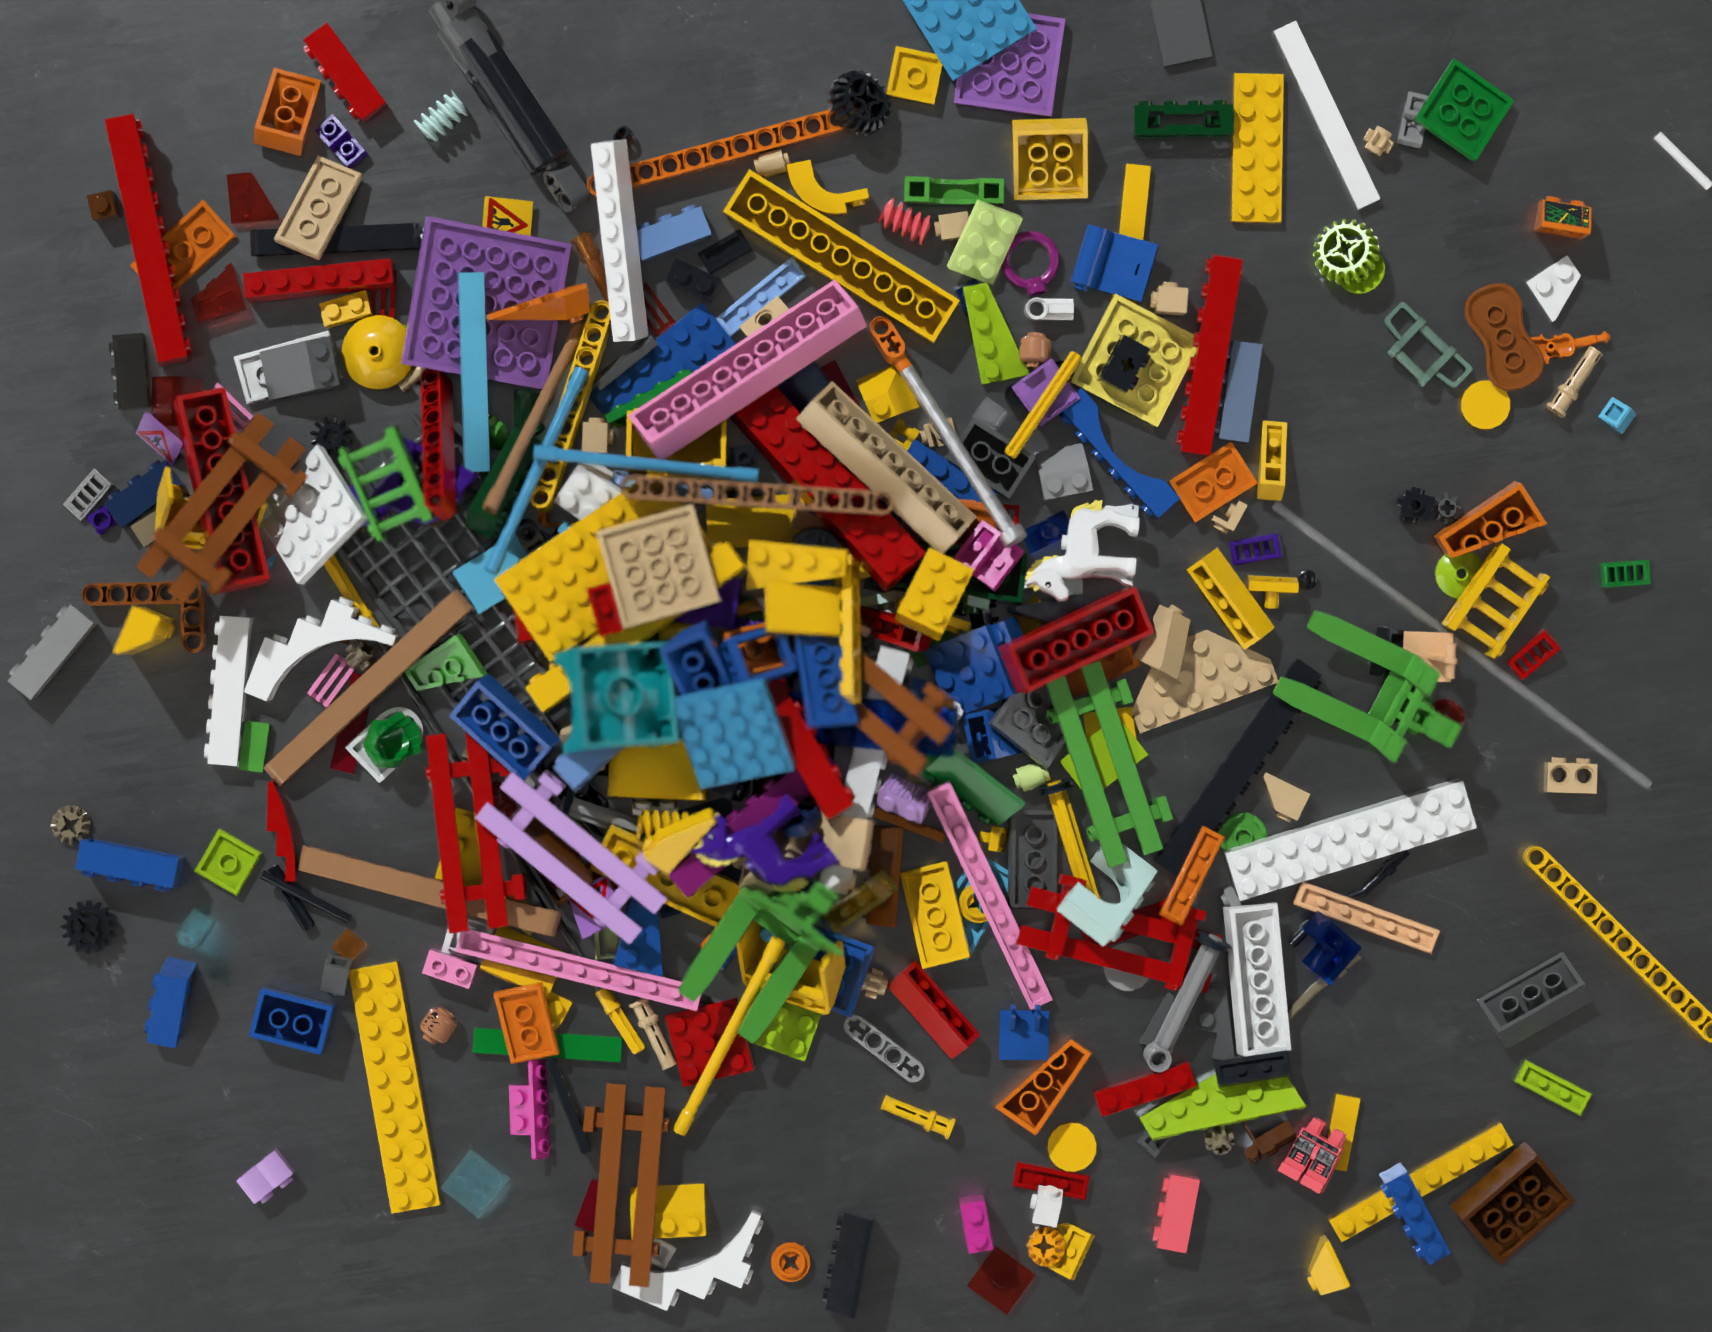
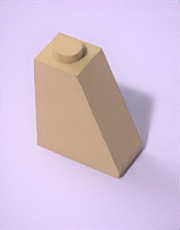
M1159 605L1150 622L1155 633L1142 638L1133 658L1177 679L1180 674L1191 621L1182 616L1184 611L1173 605H1170L1169 608Z

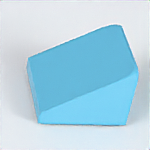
M1612 397L1598 417L1623 434L1636 416V413L1631 407Z

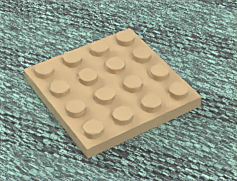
M694 504L597 531L623 629L721 601Z

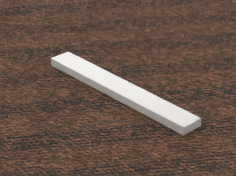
M1297 21L1273 31L1357 210L1380 200L1379 194Z

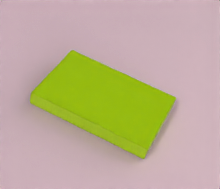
M1120 719L1136 765L1148 753ZM1099 729L1087 739V743L1104 790L1118 777L1102 730ZM1069 753L1059 762L1081 789Z

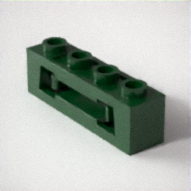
M1201 100L1188 101V105H1178V101H1163V105H1153V101H1139V105H1134L1133 138L1232 137L1234 134L1233 104H1228L1227 100H1214L1213 104L1203 105ZM1217 113V116L1207 115L1206 126L1219 125V128H1204V124L1164 125L1162 128H1147V126L1159 127L1161 125L1160 116H1149V114H1162V117H1202L1204 114Z

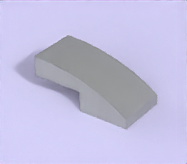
M1408 92L1396 143L1421 148L1425 128L1413 119L1426 101L1427 95Z

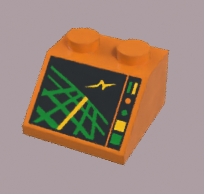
M1546 196V200L1542 199L1539 201L1534 231L1584 239L1591 234V207H1586L1585 202L1571 200L1570 204L1562 203L1561 198Z

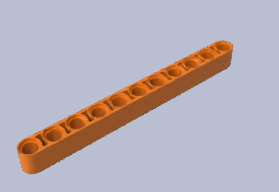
M831 109L629 164L632 190L753 157L778 148L782 149L840 133L847 127L833 126L830 118L835 115V112H831ZM810 121H817L820 124V129L816 133H811L806 129L807 124ZM785 128H794L797 132L796 136L790 140L785 139L782 135ZM763 134H769L773 140L770 145L762 146L758 141L759 137ZM740 140L746 141L749 144L748 150L744 153L735 150V144ZM715 147L724 149L725 154L721 159H714L711 156V151ZM694 153L701 157L700 163L696 166H692L687 162L689 155ZM668 160H673L677 163V168L673 172H666L663 169L664 163ZM643 167H651L653 169L651 178L643 179L640 177V170ZM592 175L588 179L587 188L590 194L597 198L596 192L592 189V184L595 181V176Z

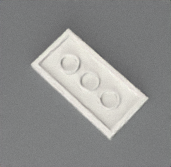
M324 331L235 356L234 361L246 404L249 405L269 399L260 352L327 336L331 337L330 331ZM339 367L340 377H341V379H343V378H342V374H341V370H340V367Z

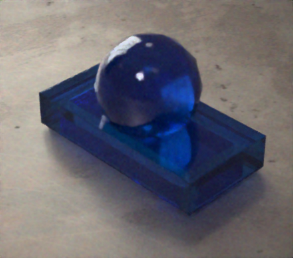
M1064 510L1024 530L1027 536L1023 541L1030 554L1062 539V535H1067L1069 519Z

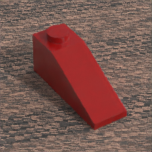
M860 605V614L866 625L872 629L871 634L873 637L915 652L929 649L931 637L894 620L896 614Z

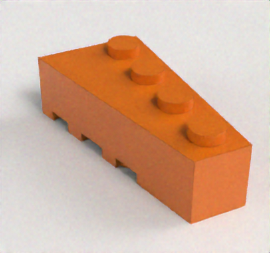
M1514 481L1434 534L1433 537L1445 556L1454 558L1516 534L1527 532V530L1541 527L1547 523L1522 483Z
M1074 1039L1069 1040L995 1108L1034 1135H1038L1093 1052Z

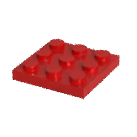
M737 997L699 1006L697 1011L687 1009L665 1015L683 1087L698 1083L738 1006ZM738 1033L713 1080L755 1069L748 1040Z

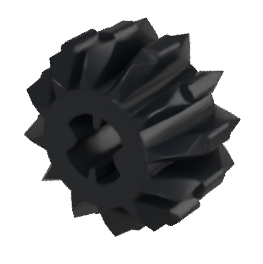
M325 416L323 417L324 426L318 422L314 424L320 430L319 432H310L311 435L318 436V439L312 440L311 444H321L320 446L326 448L329 456H331L333 450L334 455L338 457L340 456L338 448L346 447L343 445L344 442L352 443L353 440L351 438L345 437V435L352 433V430L350 428L342 430L347 424L345 420L337 425L338 417L333 416L330 424L329 419ZM331 430L332 433H337L334 443H331L329 440L326 441V437L329 436V431Z

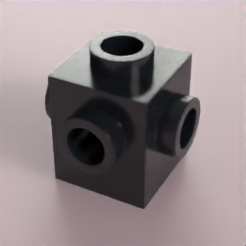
M1411 487L1410 491L1405 490L1403 495H1398L1395 508L1399 509L1398 515L1403 516L1402 521L1417 524L1418 520L1428 522L1435 497L1425 495V490ZM1412 501L1417 504L1416 510L1411 507Z

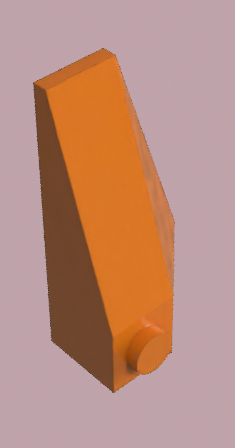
M576 284L485 315V320L563 321L569 319L570 323L583 320V314L590 312L587 284Z

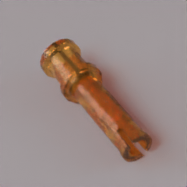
M587 231L571 239L570 242L575 244L581 256V263L583 262V264L587 265L604 300L609 303L605 268L599 258L601 252L595 248L590 238L591 233Z

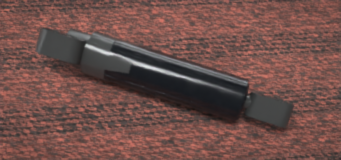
M439 0L428 10V13L440 29L437 35L529 173L537 175L547 170L543 174L544 183L565 212H570L590 200V193L574 167L566 161L559 163L568 154V146L478 11L472 8L475 6L476 0Z

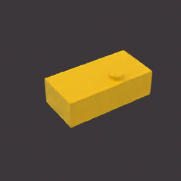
M789 494L775 495L778 503L786 504L789 501ZM764 496L751 497L754 502H761ZM727 498V499H729V500H731V501H734V500H737L738 498ZM705 504L707 537L715 544L721 541L723 544L729 542L734 549L749 548V541L751 539L791 543L793 537L800 531L790 527L795 510Z

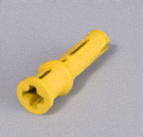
M888 1095L885 1096L881 1106V1110L922 1125L925 1131L929 1132L931 1130L944 1135L947 1140L956 1121L954 1118L950 1120L938 1115L937 1111L930 1110L929 1113L891 1098Z

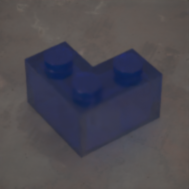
M1317 911L1302 929L1317 942L1315 947L1303 959L1302 963L1331 986L1362 947L1330 919Z

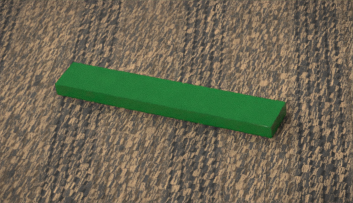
M475 1027L473 1053L509 1055L503 1030ZM555 1033L560 1053L559 1055L546 1057L621 1062L623 1037Z

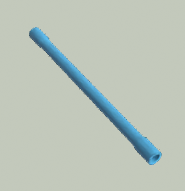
M575 366L565 394L541 445L555 446L576 397L581 392L589 374L585 369ZM534 460L498 542L484 567V570L498 575L510 543L548 461Z
M535 445L533 453L534 460L609 466L727 479L744 483H758L759 469L732 468L560 449L544 445Z

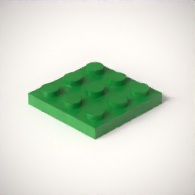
M1454 58L1450 61L1413 120L1474 162L1478 159L1514 100Z

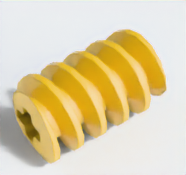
M643 809L637 820V840H640L642 833H645L647 839V837L655 834L659 829L689 817L688 813L683 812L679 818L677 811H673L669 817L667 810H663L661 816H659L658 810L654 809L650 815L648 809Z

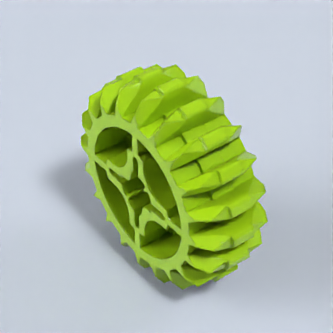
M1343 218L1342 225H1338L1336 221H1333L1334 228L1330 230L1329 227L1325 226L1326 234H1318L1321 242L1314 243V247L1317 249V251L1313 252V257L1317 259L1315 265L1317 268H1320L1319 272L1322 276L1327 275V279L1330 282L1335 279L1336 283L1340 285L1343 279H1345L1346 284L1350 285L1351 279L1354 278L1357 283H1360L1359 276L1363 274L1364 277L1368 278L1367 269L1375 270L1376 267L1372 262L1379 261V256L1376 254L1380 252L1379 245H1376L1378 239L1376 236H1373L1374 232L1371 228L1366 229L1367 226L1363 222L1358 225L1357 221L1353 219L1348 225L1347 220ZM1345 236H1355L1360 238L1361 240L1357 241V239L1349 241L1345 239ZM1337 240L1336 247L1328 253L1332 244ZM1343 244H1345L1346 248L1349 251L1348 255L1350 257V260H1348L1347 256L1344 253L1345 249L1343 247ZM1365 250L1363 257L1356 264V258L1359 255L1363 254V251ZM1345 263L1348 265V268H1338L1332 264Z

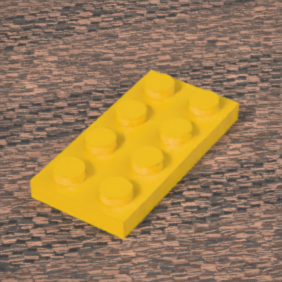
M949 861L900 873L922 969L971 958Z

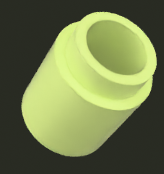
M1037 762L1017 768V774L1013 775L1017 789L1022 788L1023 792L1046 785L1045 782L1051 780L1048 769H1044Z

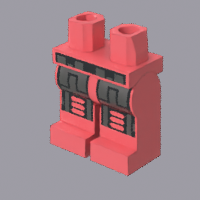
M1314 1117L1306 1127L1301 1129L1278 1171L1296 1181H1300L1304 1186L1320 1194L1325 1191L1345 1150L1343 1145L1347 1134L1334 1128L1328 1139L1321 1135L1327 1123Z

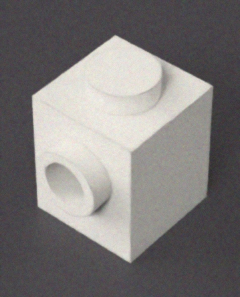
M1039 1185L1037 1194H1032L1030 1208L1033 1209L1032 1223L1057 1227L1062 1205V1189H1057L1054 1186Z

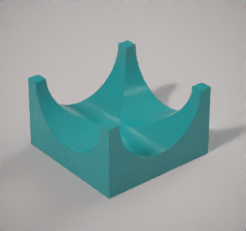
M667 642L577 647L554 654L555 664L560 665L567 675L572 694V727L568 740L563 744L564 754L630 746H648V748L679 742L675 704L672 702L674 701L672 675L659 651Z

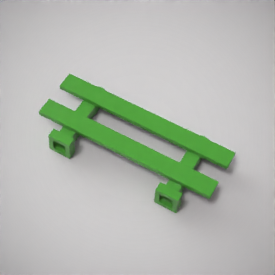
M1097 661L1081 667L1089 696L1073 701L1065 675L1046 684L1054 708L1047 710V717L1051 724L1059 722L1094 824L1086 829L1088 838L1091 842L1099 840L1107 866L1111 868L1128 862L1118 834L1119 832L1135 827L1143 854L1147 855L1163 849L1154 820H1156V823H1162L1172 820L1173 817L1166 796L1149 800L1150 805H1148L1114 704L1116 702L1118 707L1134 702L1126 678L1109 683L1111 687L1109 689L1101 663ZM1092 710L1096 712L1129 809V813L1115 818L1112 817L1078 716Z

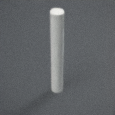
M1661 131L1654 137L1705 190L1712 186V181Z

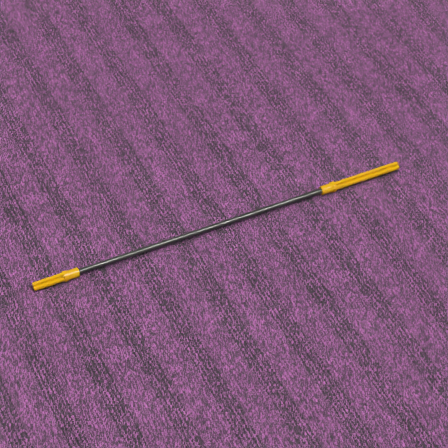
M333 554L323 565L343 597L354 601L353 606L359 608L356 618L359 615L368 617L373 620V625L380 627L373 617L372 611L368 609ZM375 641L384 655L390 650L388 644ZM404 673L399 677V680L434 735L444 734L419 693ZM447 739L449 759L452 763L461 762ZM463 777V781L472 793L471 777ZM509 847L507 849L522 874L525 875V879L543 907L555 910L522 856ZM560 918L558 931L570 950L576 956L585 957ZM594 986L597 991L595 995L602 1004L603 1010L606 1015H609L631 1052L637 1054L642 1051L645 1045L620 1007L619 1001L615 999L609 989Z

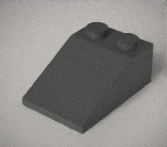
M330 336L260 352L269 401L342 387L334 341Z

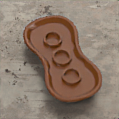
M1505 283L1490 284L1473 292L1465 303V318L1469 326L1481 338L1485 347L1486 370L1489 379L1496 387L1505 391L1519 390L1533 384L1543 373L1544 357L1539 347L1528 336L1524 328L1523 306L1519 294L1514 288Z

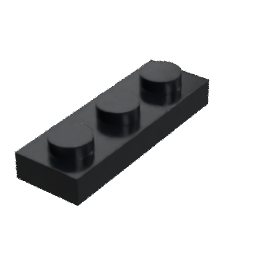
M1288 1050L1214 1061L1218 1088L1292 1076Z

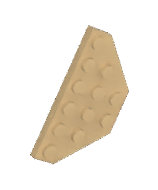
M1205 630L1187 637L1180 674L1177 679L1152 667L1150 668L1131 711L1139 733H1143L1278 683V678L1271 659L1248 648L1244 650L1241 645L1209 630Z

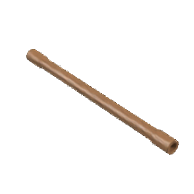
M581 320L574 322L566 338V343L494 487L491 488L482 506L485 511L496 514L505 496V491L579 345L585 322Z

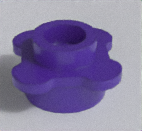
M105 505L100 506L99 510L88 515V522L92 523L96 528V533L100 535L105 534L109 527L116 526L117 521Z

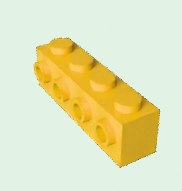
M1218 547L1187 569L1244 650L1275 628Z

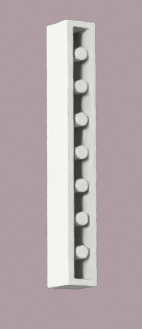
M627 139L602 141L591 144L613 342L636 341L648 337Z

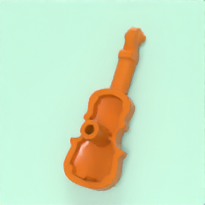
M1604 331L1600 335H1590L1573 339L1568 333H1563L1559 336L1554 335L1552 339H1545L1543 335L1530 338L1541 350L1544 364L1548 365L1549 359L1553 357L1558 359L1570 357L1574 354L1576 348L1595 345L1599 342L1608 343L1611 337L1610 334Z

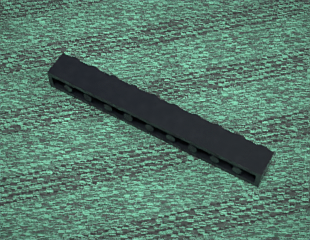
M1298 658L1294 659L1282 676L1304 683L1314 689H1318L1322 683L1319 680L1322 675ZM1273 691L1165 843L1163 849L1154 859L1157 863L1178 876L1201 827L1204 826L1216 833L1222 826L1221 818L1224 814L1230 815L1237 805L1234 802L1235 798L1239 793L1244 795L1251 785L1248 781L1253 773L1257 775L1265 765V762L1262 761L1267 753L1272 754L1279 745V742L1276 741L1281 733L1286 734L1294 723L1291 721L1292 717L1296 712L1300 714L1302 710L1293 707L1275 696Z

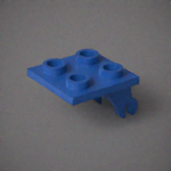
M1010 1004V1010H1000L999 1060H1048L1049 1010H1040V1005H1035V1010H1016L1015 1004Z

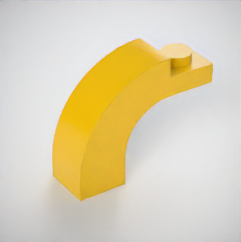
M811 159L786 165L789 180L796 195L804 204L821 214L830 216L847 215L846 205L850 204L851 208L861 207L865 205V201L869 200L867 188L840 194L824 190L815 180Z

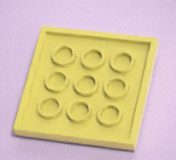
M1114 294L1082 356L1081 362L1069 382L1158 427L1189 367L1190 357H1194L1197 347H1192L1194 334ZM1121 335H1126L1150 348L1148 355L1151 356L1144 369L1140 367L1136 375L1139 377L1135 388L1133 390L1129 389L1127 393H1123L1098 380ZM1129 359L1121 361V364L1124 366L1123 371L1131 369L1132 366L1129 365Z

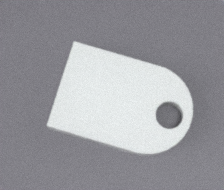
M403 706L390 707L375 718V720H387L394 714L402 711L405 715L412 717L419 725L422 741V722L418 715L409 708ZM370 723L345 748L380 783L395 768H378L367 756L363 747V741L371 726Z

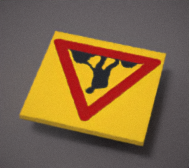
M485 196L482 227L531 236L533 201Z

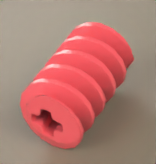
M891 198L886 203L877 225L884 220L883 227L885 229L893 224V233H896L901 228L902 237H905L910 232V240L913 242L920 237L919 245H922L932 225L930 223L931 216L927 215L924 219H921L922 211L920 210L915 215H912V206L904 211V203L901 202L895 207V198Z

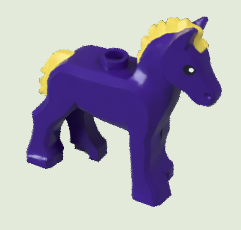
M786 793L779 801V806L775 812L766 817L761 823L740 829L730 836L726 832L727 821L724 817H715L716 822L711 826L704 839H700L698 846L692 849V852L697 853L696 857L701 859L704 864L709 863V866L715 865V867L722 864L727 866L732 861L735 862L740 857L746 856L748 861L745 864L754 875L759 872L767 883L776 891L782 893L796 891V888H804L808 884L805 878H812L819 871L835 866L840 862L817 832L811 836L808 848L800 857L791 860L784 859L772 834L801 813ZM820 852H822L821 856H820L819 858H817V859L814 860V858H815Z

